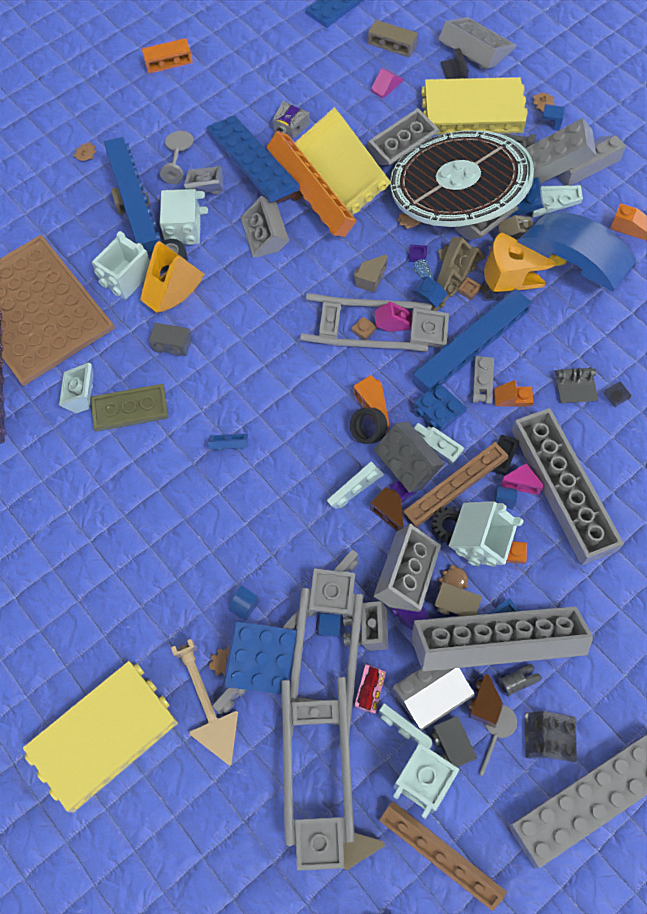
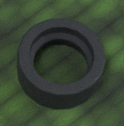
M361 408L352 415L350 421L352 436L362 444H372L381 441L387 432L385 415L377 408ZM367 414L371 415L375 422V431L371 437H368L362 428L363 418Z

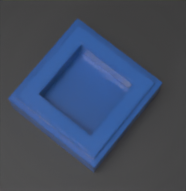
M320 614L319 636L339 637L340 615Z

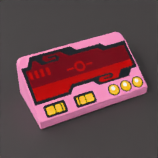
M365 665L355 702L356 709L376 713L385 671L371 665Z

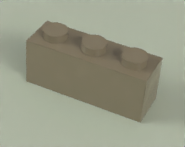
M375 20L368 31L369 45L409 58L417 46L418 33L379 20Z

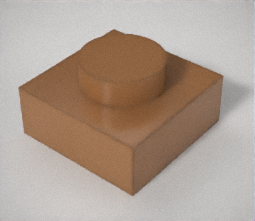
M362 317L352 327V333L362 340H367L377 330V326L365 317Z

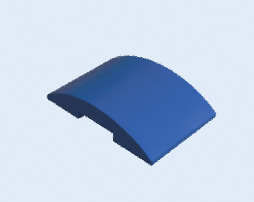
M548 213L543 215L517 241L547 258L555 254L581 267L583 270L580 275L612 292L637 261L629 247L610 229L594 220L571 213Z

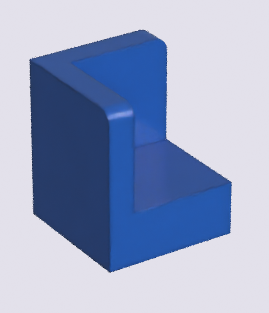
M545 104L542 119L555 120L553 130L559 131L565 107Z

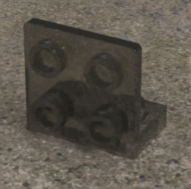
M547 711L525 713V758H550L576 762L575 717Z

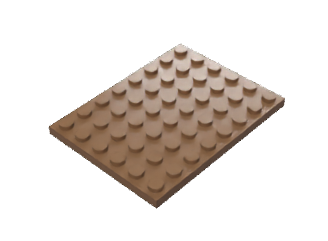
M42 235L37 236L0 258V355L23 387L115 329L114 324Z

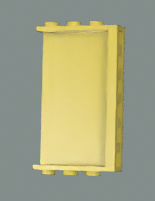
M521 77L425 80V87H422V97H425L422 100V108L425 109L423 114L439 129V132L435 135L473 130L494 133H523L527 118V108L524 107L526 97L523 96L524 84L521 83Z
M335 107L295 142L352 215L359 212L365 204L372 201L377 194L385 190L391 183Z
M128 661L23 747L26 752L24 757L31 766L35 765L38 769L36 773L38 778L43 783L47 782L51 788L49 790L50 795L55 801L59 800L67 812L74 813L178 724L177 720L167 709L170 706L163 696L158 697L154 692L157 690L156 686L150 679L146 681L142 677L144 671L137 663L133 665Z

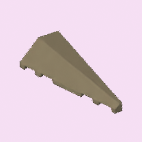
M462 237L451 238L437 282L448 295L437 308L432 306L431 311H438L439 308H443L446 305L445 301L457 292L458 287L467 278L466 276L477 268L476 264L485 258V255L477 247H471Z

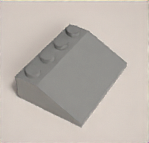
M469 17L445 21L439 37L443 45L454 48L458 54L466 55L470 61L478 62L480 67L484 69L495 67L516 48V44Z

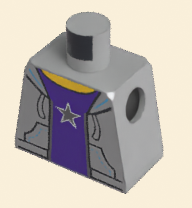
M283 101L273 118L274 134L276 131L288 134L291 139H294L310 125L309 112Z

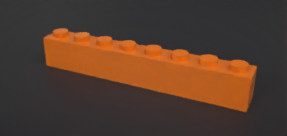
M276 131L267 145L270 154L299 183V191L303 194V198L312 205V210L319 214L320 220L329 227L330 233L334 236L345 237L357 220L290 136Z

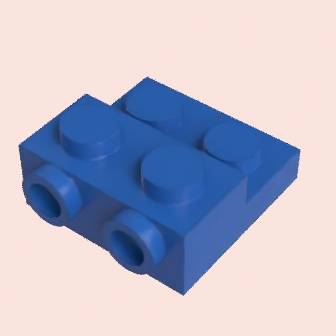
M439 384L430 393L427 391L416 400L413 409L415 414L420 418L422 417L429 427H434L442 432L466 412L467 407L442 384Z

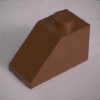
M385 487L370 503V510L394 530L399 531L404 526L401 498L395 490Z

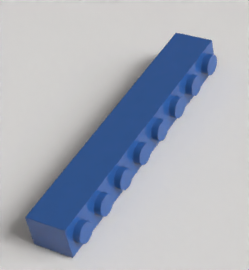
M123 137L104 141L135 243L143 245L147 253L153 252L155 244L158 241L161 242L159 232L155 233L154 231L157 227L155 220L150 219V216H152L151 208L146 206V203H148L146 194L141 192L144 189L141 180H137V178H140L137 167L133 168L135 166L133 155L129 156L131 153L129 143L125 144Z
M517 289L507 293L501 302L495 303L490 308L489 312L480 315L474 324H469L461 335L457 334L449 345H444L437 355H432L425 365L417 367L413 372L412 383L424 394L427 391L430 393L439 384L443 385L526 315L530 310L532 302Z

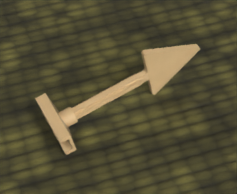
M192 639L187 640L188 644L181 646L180 649L176 646L171 647L174 656L182 658L184 665H187L208 719V724L190 731L189 734L226 764L231 765L238 712L235 711L219 719L216 717L195 664L196 658L193 652L198 650L197 645Z

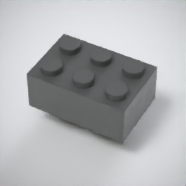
M408 421L396 423L374 449L409 493L422 490L445 464Z

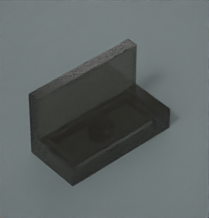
M456 48L453 52V59L441 61L440 64L446 79H468L469 69L461 49Z

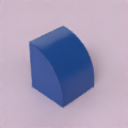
M497 485L494 501L496 503H503L507 509L513 510L517 501V489Z
M241 585L230 603L229 611L246 622L260 602L259 598Z

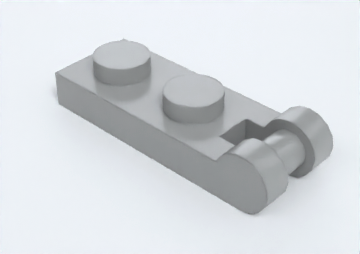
M475 357L473 403H479L480 401L492 404L494 358Z

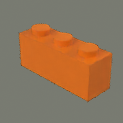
M186 38L142 48L148 74L193 63Z

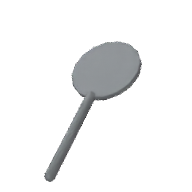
M503 705L496 728L486 725L493 738L481 767L480 776L484 775L497 737H509L517 728L516 715L507 706Z

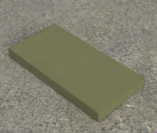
M164 384L91 396L95 432L169 419Z

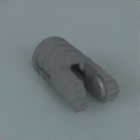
M529 664L509 675L499 678V684L504 694L508 697L541 681L542 677L537 673L525 678L535 669L532 664Z

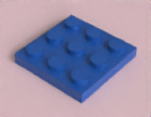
M234 621L223 686L281 694V681L289 679L297 630Z

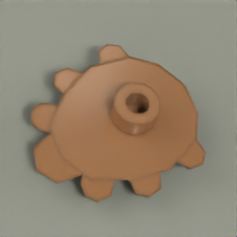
M547 93L533 95L535 99L533 104H537L536 109H541V112L544 111L545 104L555 105L553 102L554 97Z
M91 142L86 143V145L81 144V148H76L77 152L73 156L80 161L94 159L93 154L96 153V150H94L96 146H92Z
M400 213L397 219L401 226H406V229L421 223L405 213Z
M451 565L448 571H442L444 576L438 579V582L441 583L439 590L442 582L461 589L468 588L466 572L461 568L455 567V565Z
M230 646L225 650L218 649V655L211 656L213 661L209 663V668L215 670L216 675L223 673V676L225 675Z

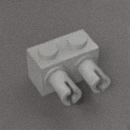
M381 601L363 603L361 615L362 632L359 635V645H363L368 651L389 649L387 608ZM343 615L346 618L343 619L344 626H351L353 615ZM344 633V638H346L344 639V645L348 647L350 646L351 633Z

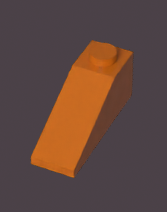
M620 203L610 229L647 241V215L637 208Z
M370 375L353 386V395L363 408H377L382 411L387 420V435L390 425L383 386L378 379Z

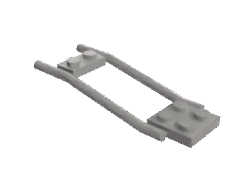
M311 293L306 295V300L323 302L319 336L301 333V341L335 346L406 349L428 352V346L442 348L444 345H447L449 313L431 311L432 304L391 301L403 308L413 309L410 342L337 339L341 305L382 307L390 302V300L348 299Z
M314 569L311 590L301 588L290 682V703L324 701L297 698L307 610L320 613L353 615L346 679L348 731L350 734L363 595L353 594L355 573ZM291 725V737H293L294 725Z
M344 677L337 678L338 700L290 703V681H281L285 845H296L297 871L344 868L343 842H355L346 678ZM339 723L344 817L293 820L291 725Z

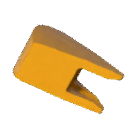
M500 233L495 238L486 260L484 277L493 292L543 288L546 284L545 281L533 271L552 268L555 265V261L518 243V240L509 235Z
M158 241L154 246L148 266L141 301L156 313L169 310L183 302L197 288L205 274ZM168 265V271L160 276V270Z

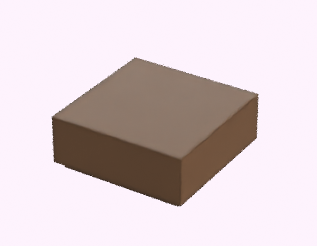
M467 277L458 287L457 293L472 301L481 290L482 285Z

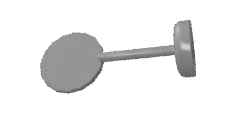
M175 131L170 133L165 139L166 147L174 151L172 163H166L162 166L160 176L169 184H178L183 179V171L176 165L178 152L190 148L194 142L193 136L187 131Z

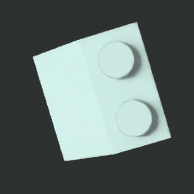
M86 363L64 372L59 406L75 413L89 409L93 387L91 363Z

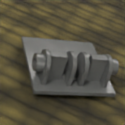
M595 368L555 370L561 403L598 401L594 376H596Z

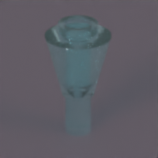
M419 259L413 264L412 270L421 278L428 276L433 279L426 259Z

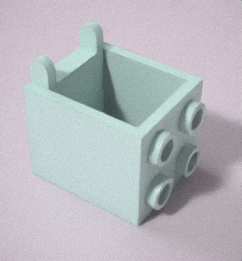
M196 189L161 190L160 226L165 240L171 238L177 239L183 244H200L201 214L208 213V208L200 207L198 199L205 197L203 191H196Z
M121 231L92 261L95 269L94 272L99 278V284L104 288L111 289L116 296H121L124 299H127L145 281L150 263L147 251L143 248V245L140 243L135 244L127 239Z
M495 501L463 503L449 546L456 551L457 555L466 558L471 565L480 566V564L492 567L505 565L516 528L523 524V519L509 514L506 511V505L503 503H496Z
M419 743L393 787L397 790L393 797L398 799L402 793L425 809L421 816L426 819L429 813L432 814L437 810L460 769Z

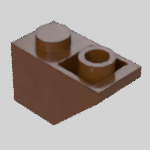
M485 674L483 679L479 678L475 689V691H478L476 700L472 698L468 711L471 712V719L496 728L503 708V702L490 675Z

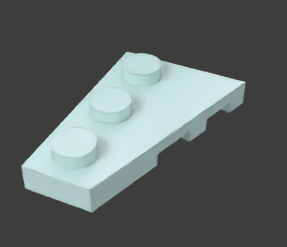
M581 185L541 186L544 208L532 211V218L581 204L583 200Z
M371 461L327 501L335 509L342 508L350 499L385 474Z

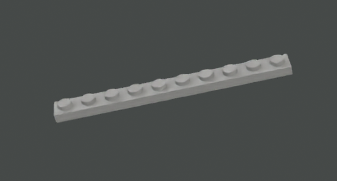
M352 549L333 571L353 572L359 564V554ZM307 610L306 619L309 616L313 617L317 612ZM298 611L282 628L296 630ZM228 688L212 707L220 715L224 712L228 713L235 704L233 701L238 696H243L247 690Z

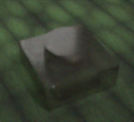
M621 381L604 391V395L614 407L629 400L632 396Z

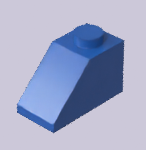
M428 276L422 277L411 290L412 293L432 304L435 308L448 295L438 282Z

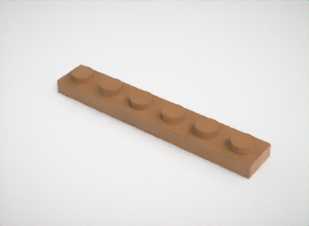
M494 442L404 510V515L417 528L437 511H440V508L445 507L507 460V453Z
M391 802L379 821L491 911H494L504 899L507 891L396 803Z

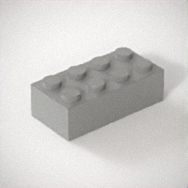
M583 118L525 148L533 161L534 178L539 177L541 183L596 156L593 131Z

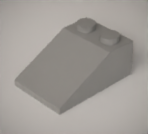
M221 166L188 170L184 183L185 188L196 189V191H203L204 193H221L224 190Z

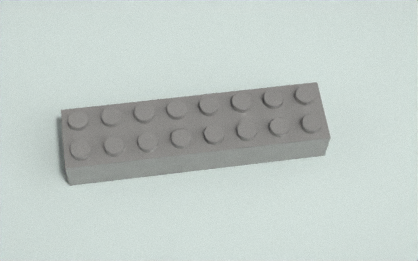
M548 408L515 420L511 431L515 439L519 441V446L532 471L542 482V491L581 566L618 552L624 543L551 409Z
M577 607L414 621L412 642L422 671L588 655L593 640V635Z
M647 733L508 825L534 868H541L647 795Z

